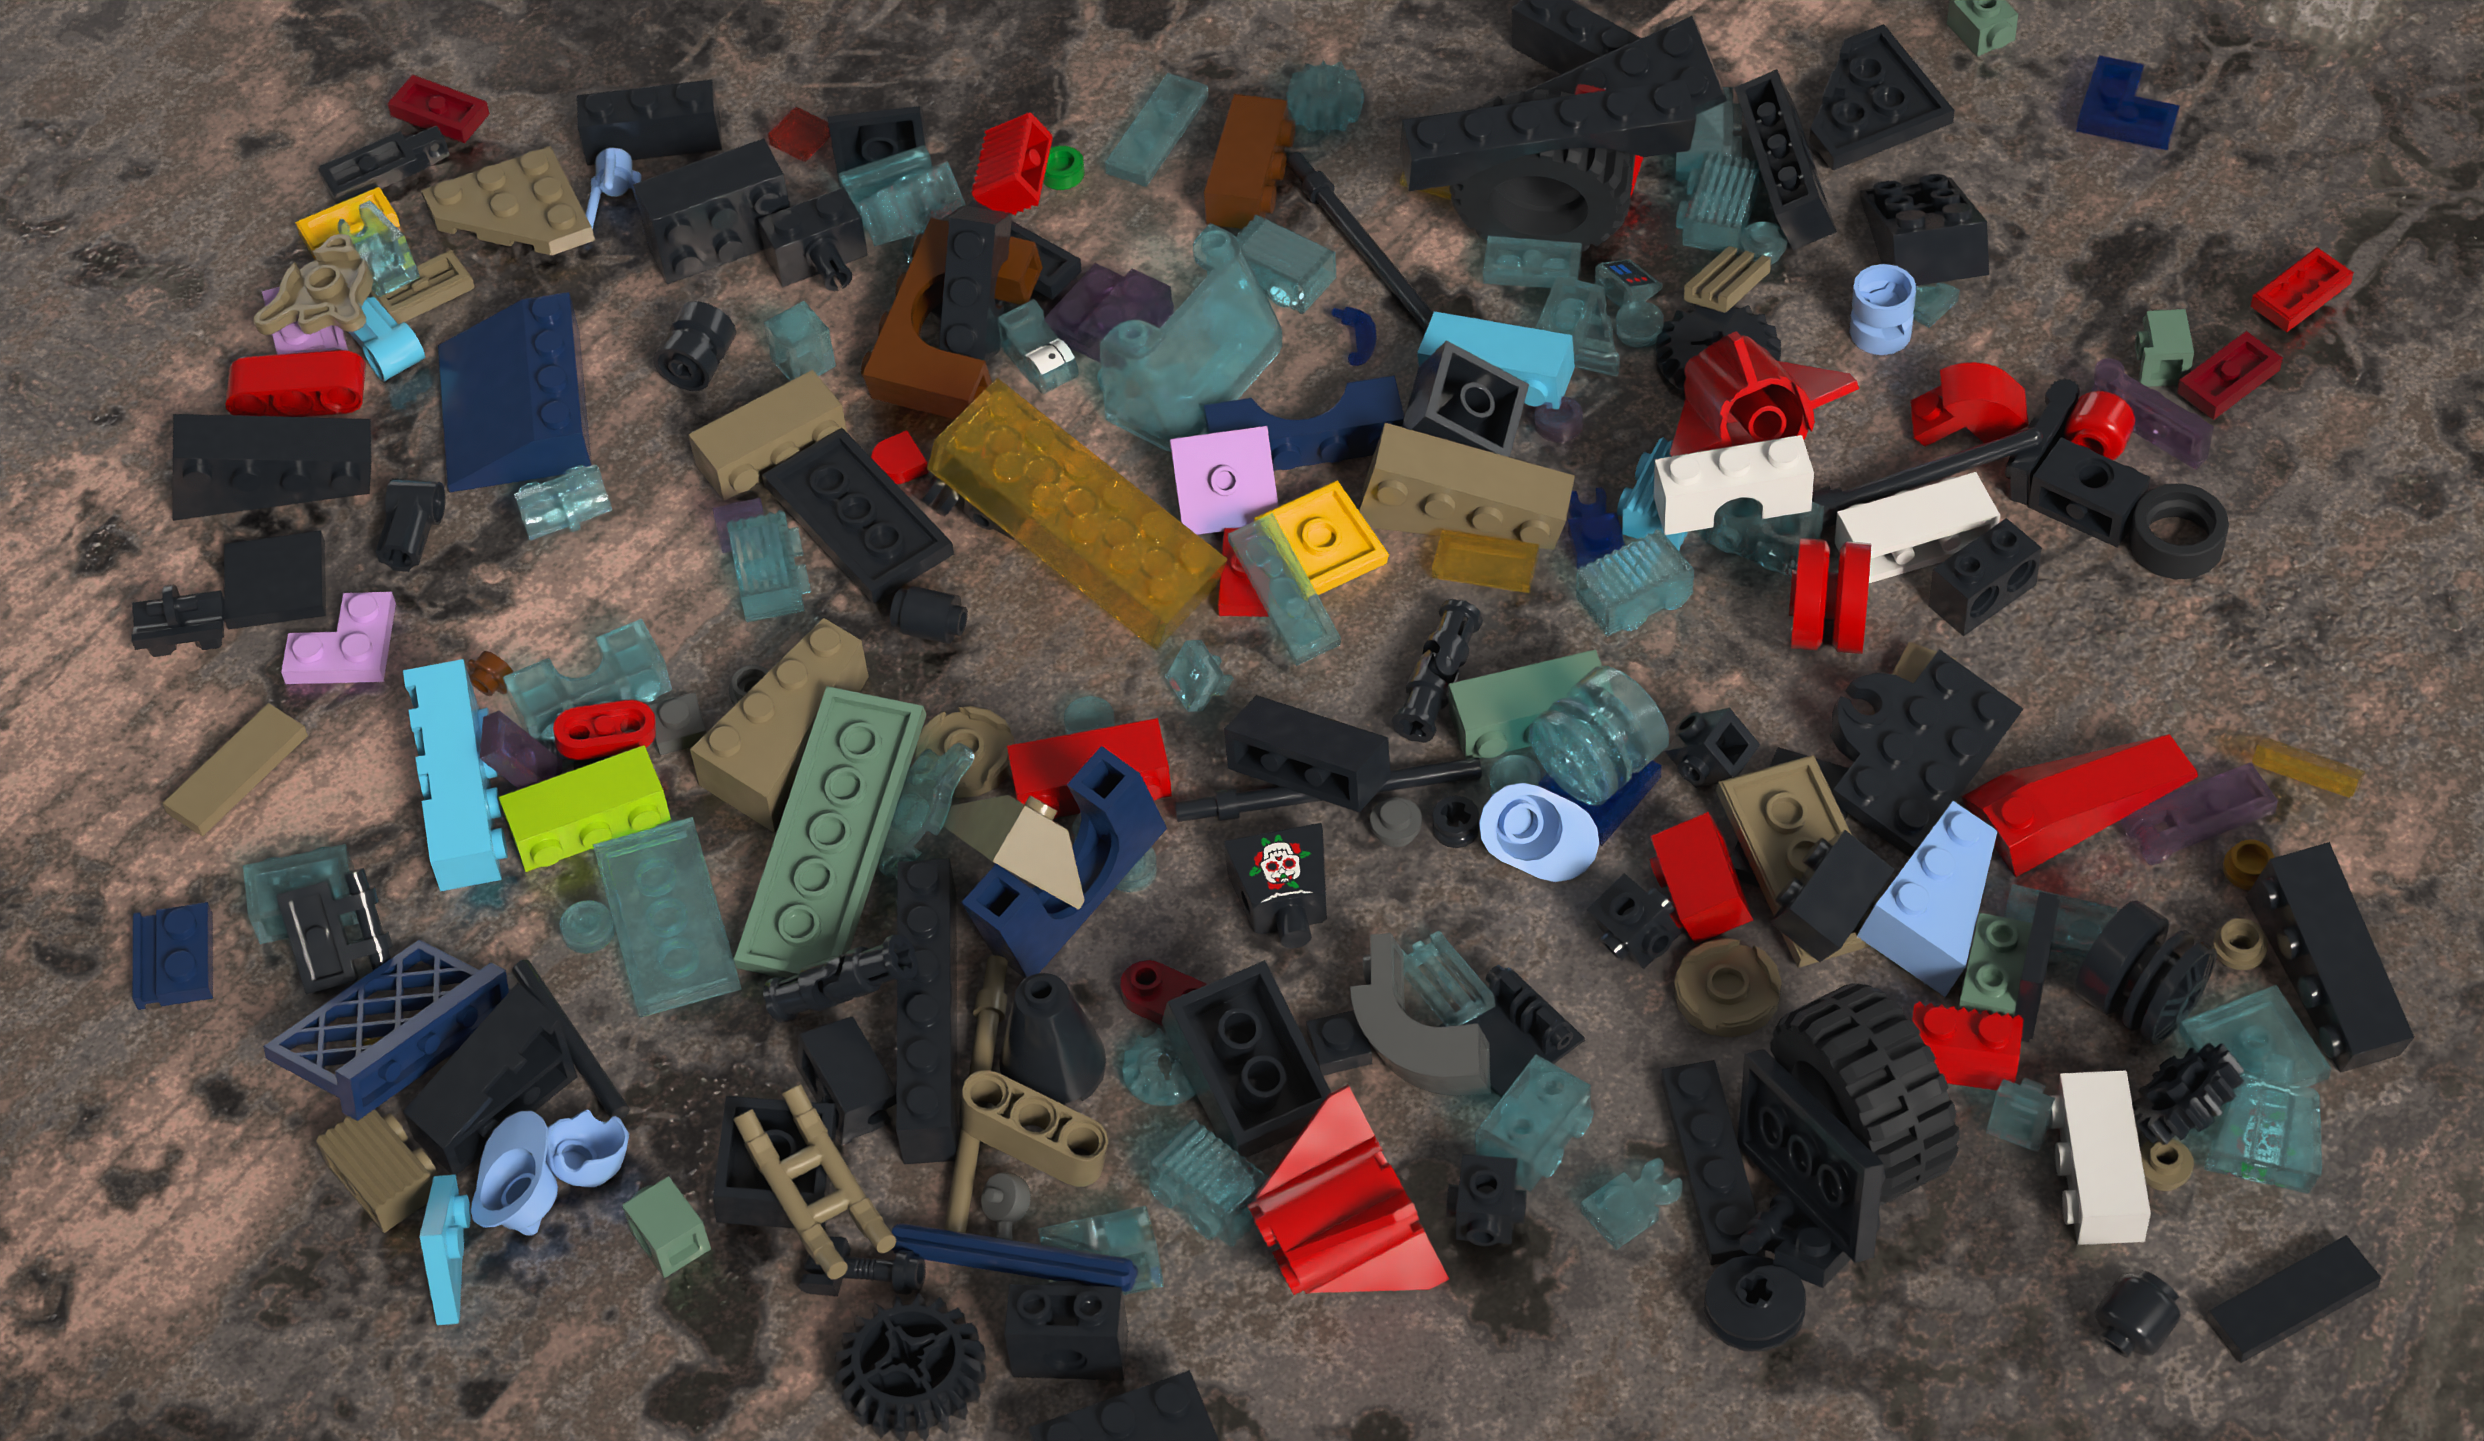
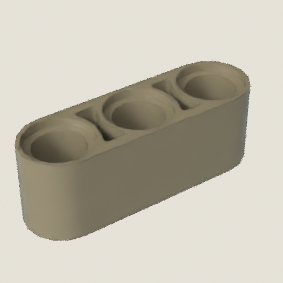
M990 1070L978 1071L971 1074L965 1080L962 1088L959 1120L963 1130L971 1137L1072 1186H1088L1095 1183L1101 1176L1108 1145L1107 1133L1101 1124L997 1072ZM985 1101L992 1103L995 1107L982 1108L975 1103ZM1035 1125L1043 1129V1131L1031 1132L1023 1127ZM1084 1149L1089 1151L1091 1155L1080 1156L1074 1154L1071 1150Z

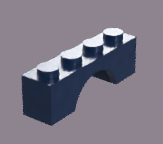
M1395 375L1347 383L1343 396L1333 408L1324 414L1309 419L1290 420L1273 416L1260 408L1252 398L1204 405L1206 434L1267 426L1273 471L1290 470L1296 467L1327 462L1335 463L1347 459L1372 456L1375 453L1384 424L1388 423L1402 427L1405 417Z

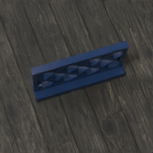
M418 940L264 1045L265 1057L269 1061L340 1098L342 1113L359 1121L462 1046L509 993L506 970L493 963H489L481 970H478ZM420 961L434 967V970L405 973V971ZM460 983L452 990L442 992V985ZM434 986L433 993L404 995V989ZM396 990V996L366 999L377 991ZM422 1010L412 1018H403L404 1011ZM395 1013V1019L365 1022L366 1015ZM357 1016V1023L328 1026L337 1018ZM383 1037L373 1045L364 1046L366 1038ZM356 1040V1047L326 1050L327 1042ZM318 1043L317 1051L297 1053L290 1051L298 1045ZM345 1064L337 1069L335 1074L325 1069V1066Z

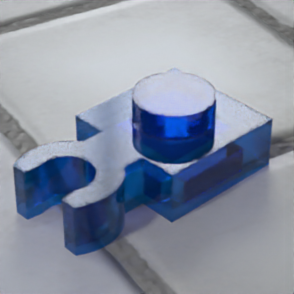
M1602 487L1596 488V502L1593 504H1583L1578 499L1577 491H1572L1569 512L1572 519H1568V533L1577 569L1626 562V547L1617 512L1606 514L1607 495Z

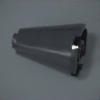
M1037 973L1025 978L1016 989L999 1058L1000 1073L1065 1105V1103L1072 1102L1080 1097L1084 1101L1092 1096L1103 1081L1106 1067L1105 1048L1101 1038L1066 983L1056 975Z

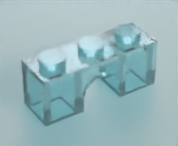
M642 618L596 637L602 662L593 673L580 678L563 676L555 669L550 658H547L503 677L511 706L528 739L554 741V722L562 712L570 708L624 700H637L645 703L672 690L665 660Z

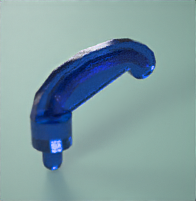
M1348 306L1344 310L1332 309L1331 315L1341 319V324L1355 328L1357 352H1352L1348 355V363L1352 366H1360L1366 363L1373 355L1377 341L1376 325L1371 316L1359 309Z

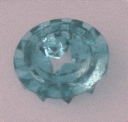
M1159 1027L1154 1035L1146 1038L1138 1035L1135 1045L1130 1050L1125 1051L1122 1069L1124 1082L1129 1091L1139 1100L1155 1106H1172L1183 1103L1196 1095L1195 1089L1167 1033H1164ZM1160 1054L1169 1056L1170 1062L1173 1063L1171 1072H1169V1080H1165L1164 1073H1161V1069L1157 1066Z

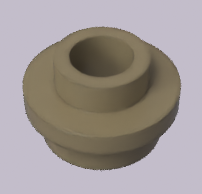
M2236 918L2228 921L2217 930L2213 940V947L2217 951V959L2225 966L2236 970H2248L2257 967L2263 962L2267 954L2268 942L2257 923L2245 918ZM2233 945H2241L2244 946L2246 949H2239L2234 947Z
M2173 1138L2167 1145H2163L2159 1140L2153 1144L2147 1141L2141 1147L2140 1153L2145 1182L2150 1187L2159 1191H2171L2185 1184L2191 1177L2194 1159L2190 1150L2182 1142ZM2157 1158H2167L2174 1163L2166 1165L2158 1161Z

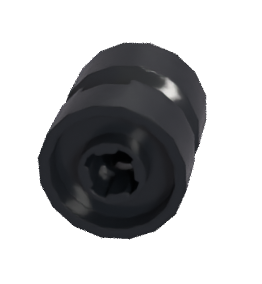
M691 301L684 304L673 321L670 332L665 335L655 352L653 362L656 370L670 384L680 389L701 391L707 388L718 369L720 360L724 358L736 336L734 323L722 310L709 303Z

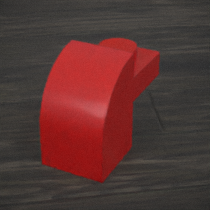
M1968 362L1945 367L1940 370V386L1910 400L1913 435L1924 447L1964 427L1968 428L1982 442L1987 443L2011 435L2029 426L2025 388L2007 372L1990 364Z

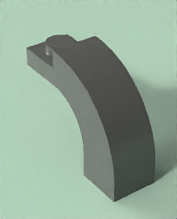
M1392 933L1370 935L1371 954L1364 955L1363 973L1366 985L1351 986L1350 990L1357 1021L1382 1061L1404 1081L1428 1092L1450 1096L1490 1094L1489 1042L1479 1025L1432 1027L1410 1018L1406 1014L1404 1002V953Z

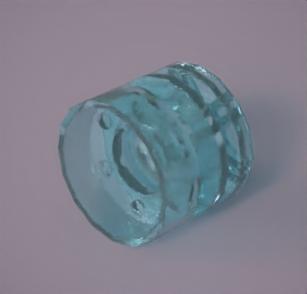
M1598 666L1567 693V698H1560L1555 701L1547 711L1541 713L1529 726V739L1540 763L1562 789L1575 799L1589 805H1603L1617 790H1620L1632 778V773L1642 771L1669 746V731L1664 716L1656 703L1636 681L1622 671L1612 667Z

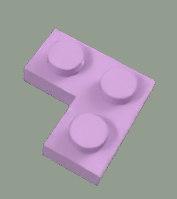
M392 592L343 593L337 632L288 633L281 671L285 684L384 682L396 606Z

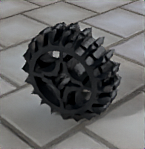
M919 1292L912 1304L904 1305L903 1300L895 1295L892 1308L884 1310L883 1307L874 1302L872 1308L873 1318L866 1319L856 1315L854 1322L856 1332L843 1333V1338L841 1339L843 1350L836 1352L835 1365L838 1371L836 1372L835 1383L837 1390L843 1394L841 1399L844 1408L849 1413L854 1412L856 1422L862 1428L873 1424L874 1432L880 1439L890 1430L894 1429L896 1438L900 1441L906 1440L909 1431H917L919 1437L926 1441L929 1436L928 1428L937 1425L940 1430L948 1433L950 1416L966 1420L968 1414L966 1403H979L981 1396L979 1385L985 1383L987 1376L986 1368L983 1364L986 1359L985 1348L979 1341L976 1326L973 1325V1322L966 1323L965 1315L960 1311L959 1307L948 1312L947 1305L941 1297L927 1307L925 1298ZM888 1348L889 1351L886 1356L876 1362V1368L869 1372L874 1360ZM953 1363L946 1378L933 1388L934 1381L940 1375L946 1373L945 1367ZM915 1371L920 1373V1378L917 1376Z

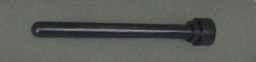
M2032 427L1844 491L1840 487L1831 490L1829 485L1813 490L1812 505L1817 520L1822 529L1836 525L1838 511L1848 509L1855 504H1866L1880 500L1900 491L1909 490L2037 447L2043 441V433L2040 429Z

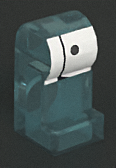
M1034 299L998 317L1002 350L1026 379L1033 383L1041 393L1046 394L1079 376L1078 366L1071 350L1063 340L1058 338L1044 320V312Z

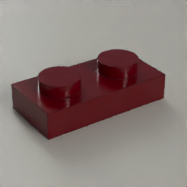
M413 74L387 103L392 117L425 129L437 126L442 135L463 143L467 142L490 114L487 101Z
M2245 331L2180 379L2177 393L2214 420L2279 372L2283 357Z

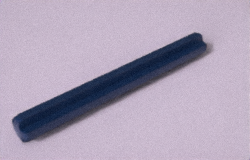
M899 1223L892 1228L896 1244L891 1250L895 1254L899 1250H911L916 1256L923 1257L924 1260L1054 1281L1080 1282L1091 1286L1122 1287L1123 1292L1134 1288L1135 1279L1138 1275L1137 1265L1133 1264L1129 1258Z

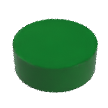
M1069 146L1050 148L1043 184L1054 190H1066L1077 186L1085 175L1082 154Z

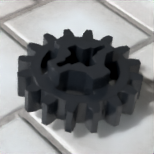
M2211 1042L2206 1043L2199 1052L2192 1047L2188 1049L2184 1058L2178 1059L2174 1055L2166 1059L2159 1065L2160 1070L2152 1074L2153 1080L2138 1090L2142 1097L2132 1102L2135 1124L2150 1143L2153 1144L2159 1140L2163 1145H2167L2175 1135L2180 1141L2185 1139L2190 1129L2196 1128L2200 1132L2208 1128L2215 1122L2214 1116H2220L2223 1113L2221 1106L2236 1098V1094L2232 1090L2243 1084L2244 1080L2240 1075L2244 1072V1068L2222 1043L2216 1047Z

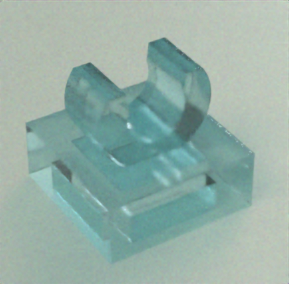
M1186 640L1165 676L1187 712L1204 711L1213 695L1222 696L1226 694L1234 680L1232 675L1223 674L1219 668L1222 662L1221 658L1211 655L1202 640Z
M2024 1078L2021 1085L2003 1079L1996 1092L1986 1133L2038 1152L2045 1140L2056 1098L2043 1094L2046 1085L2028 1078Z

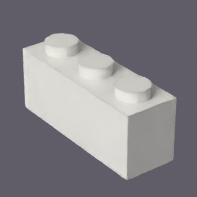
M1973 472L1960 477H1949L1939 483L1918 489L1900 491L1887 498L1866 504H1855L1848 509L1838 511L1835 545L1840 552V548L1846 541L1871 543L1869 583L1944 562L1997 525L2000 521V514L1977 472Z
M2127 1071L2062 1073L2059 1078L2057 1094L2048 1096V1119L2050 1128H2059L2061 1142L2055 1145V1164L2058 1176H2067L2069 1190H2064L2062 1196L2064 1221L2066 1224H2074L2077 1245L2145 1242L2151 1212Z

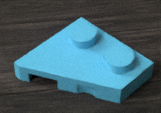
M456 1174L434 1176L420 1233L437 1325L459 1324L462 1258L464 1254L463 1235L464 1228L470 1227L471 1212L468 1196L459 1195Z

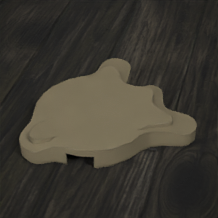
M345 234L331 236L322 246L312 251L316 260L308 263L300 270L295 262L289 267L281 280L279 292L275 299L254 316L253 322L259 333L271 335L297 321L304 334H313L332 325L338 326L346 332H354L365 325L366 316L362 310V305L371 292L374 282L373 274L368 263L360 257L351 237Z

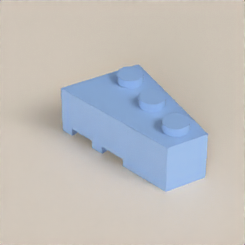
M1953 801L1876 903L1857 937L1946 997L1966 967L1997 830Z

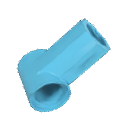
M367 297L362 305V310L366 316V323L359 330L349 333L362 347L369 365L381 381H386L425 359V353L417 336L405 322L398 324L375 297Z

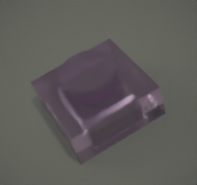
M761 498L738 501L729 505L712 508L722 553L770 543Z

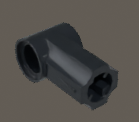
M395 478L390 480L385 497L387 518L375 551L379 562L388 565L393 571L410 572L412 567L419 565L431 526L439 525L443 519L446 498L445 489L441 482Z

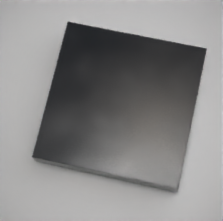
M321 530L224 544V620L228 630L326 616L325 540Z
M2039 892L2015 1010V1016L2020 1015L2024 1019L2021 1040L2024 1042H2030V1039H2033L2060 903V899H2057L2058 895Z

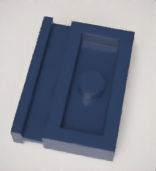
M208 902L156 910V915L142 916L141 912L133 913L132 999L137 1010L146 1009V1004L157 1002L161 1006L213 999V913Z

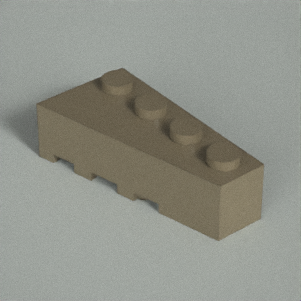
M1385 423L1364 481L1358 510L1370 528L1554 550L1566 522L1575 475Z
M823 618L690 749L699 786L773 833H776L826 686L860 693L869 678L862 641Z

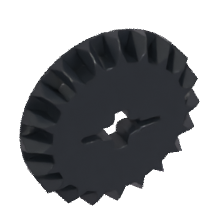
M1692 303L1687 312L1676 310L1672 321H1664L1662 332L1657 335L1656 358L1660 370L1668 381L1685 392L1686 376L1684 370L1687 362L1728 334L1737 331L1741 336L1752 338L1757 344L1765 348L1776 361L1781 360V340L1777 337L1776 326L1767 324L1765 314H1753L1750 305L1743 308L1733 306L1724 313Z

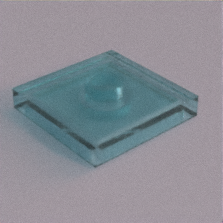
M2277 985L2185 1019L2179 1026L2178 1032L2189 1049L2194 1047L2199 1052L2206 1043L2211 1042L2214 1047L2222 1043L2244 1068V1072L2240 1075L2244 1080L2243 1084L2232 1090L2236 1094V1098L2225 1103L2232 1116L2254 1108V1105H2250L2247 1101L2255 1103L2257 1106L2329 1079L2332 1068Z

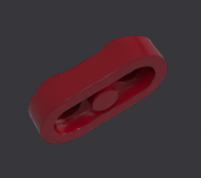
M1144 960L1132 964L1124 971L1120 980L1122 1000L1127 1009L1163 1026L1161 1021L1168 1001L1208 985L1152 960ZM1144 981H1154L1150 985L1139 984Z

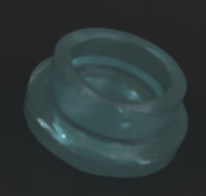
M1756 222L1747 226L1742 231L1740 247L1743 253L1745 251L1753 252L1755 262L1763 255L1771 257V264H1774L1786 251L1787 237L1783 229L1774 223Z

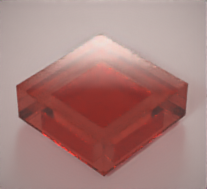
M796 106L768 133L771 146L804 162L831 137L827 121Z

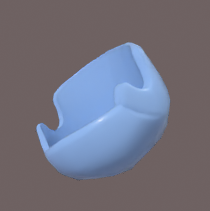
M584 1110L571 1119H558L547 1127L548 1148L546 1163L553 1174L563 1182L579 1187H597L604 1184L619 1171L627 1150L629 1133L622 1120L617 1116H612L607 1122H602L594 1118L590 1110Z

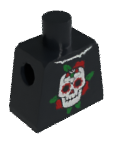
M1322 823L1224 841L1228 877L1253 931L1258 934L1278 931L1282 946L1289 949L1300 948L1308 944L1312 938L1309 925L1322 923L1327 919Z

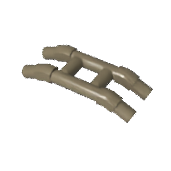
M799 1084L783 1092L782 1095L808 1147L780 1161L778 1153L767 1133L764 1132L753 1109L735 1117L733 1120L745 1141V1146L753 1162L770 1185L800 1235L806 1250L830 1279H838L846 1273L847 1264L834 1248L833 1242L825 1233L821 1223L849 1210V1214L865 1238L870 1240L878 1252L886 1253L890 1251L896 1244V1238L885 1225L882 1216L875 1209L870 1199L865 1196L829 1137L828 1130L821 1121L816 1109L813 1108L802 1085ZM822 1165L836 1191L807 1206L792 1179Z

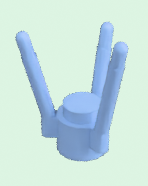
M607 148L596 157V176L591 179V193L585 214L592 229L602 192L609 196H620L628 188H631L636 198L633 184L641 182V173L632 170L631 156L622 149Z

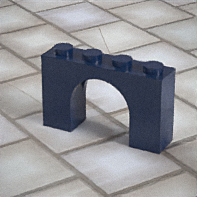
M1103 746L1096 751L1067 784L1081 812L1080 829L1072 846L1085 900L1080 910L1037 886L1033 888L1028 887L998 864L993 866L961 902L993 955L1004 957L1008 961V966L1024 978L1042 971L1167 829L1141 774Z

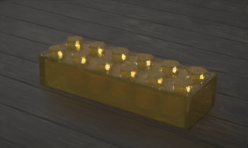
M996 378L934 441L927 468L930 472L1156 651L1217 587L1227 562L1225 556L1000 379Z

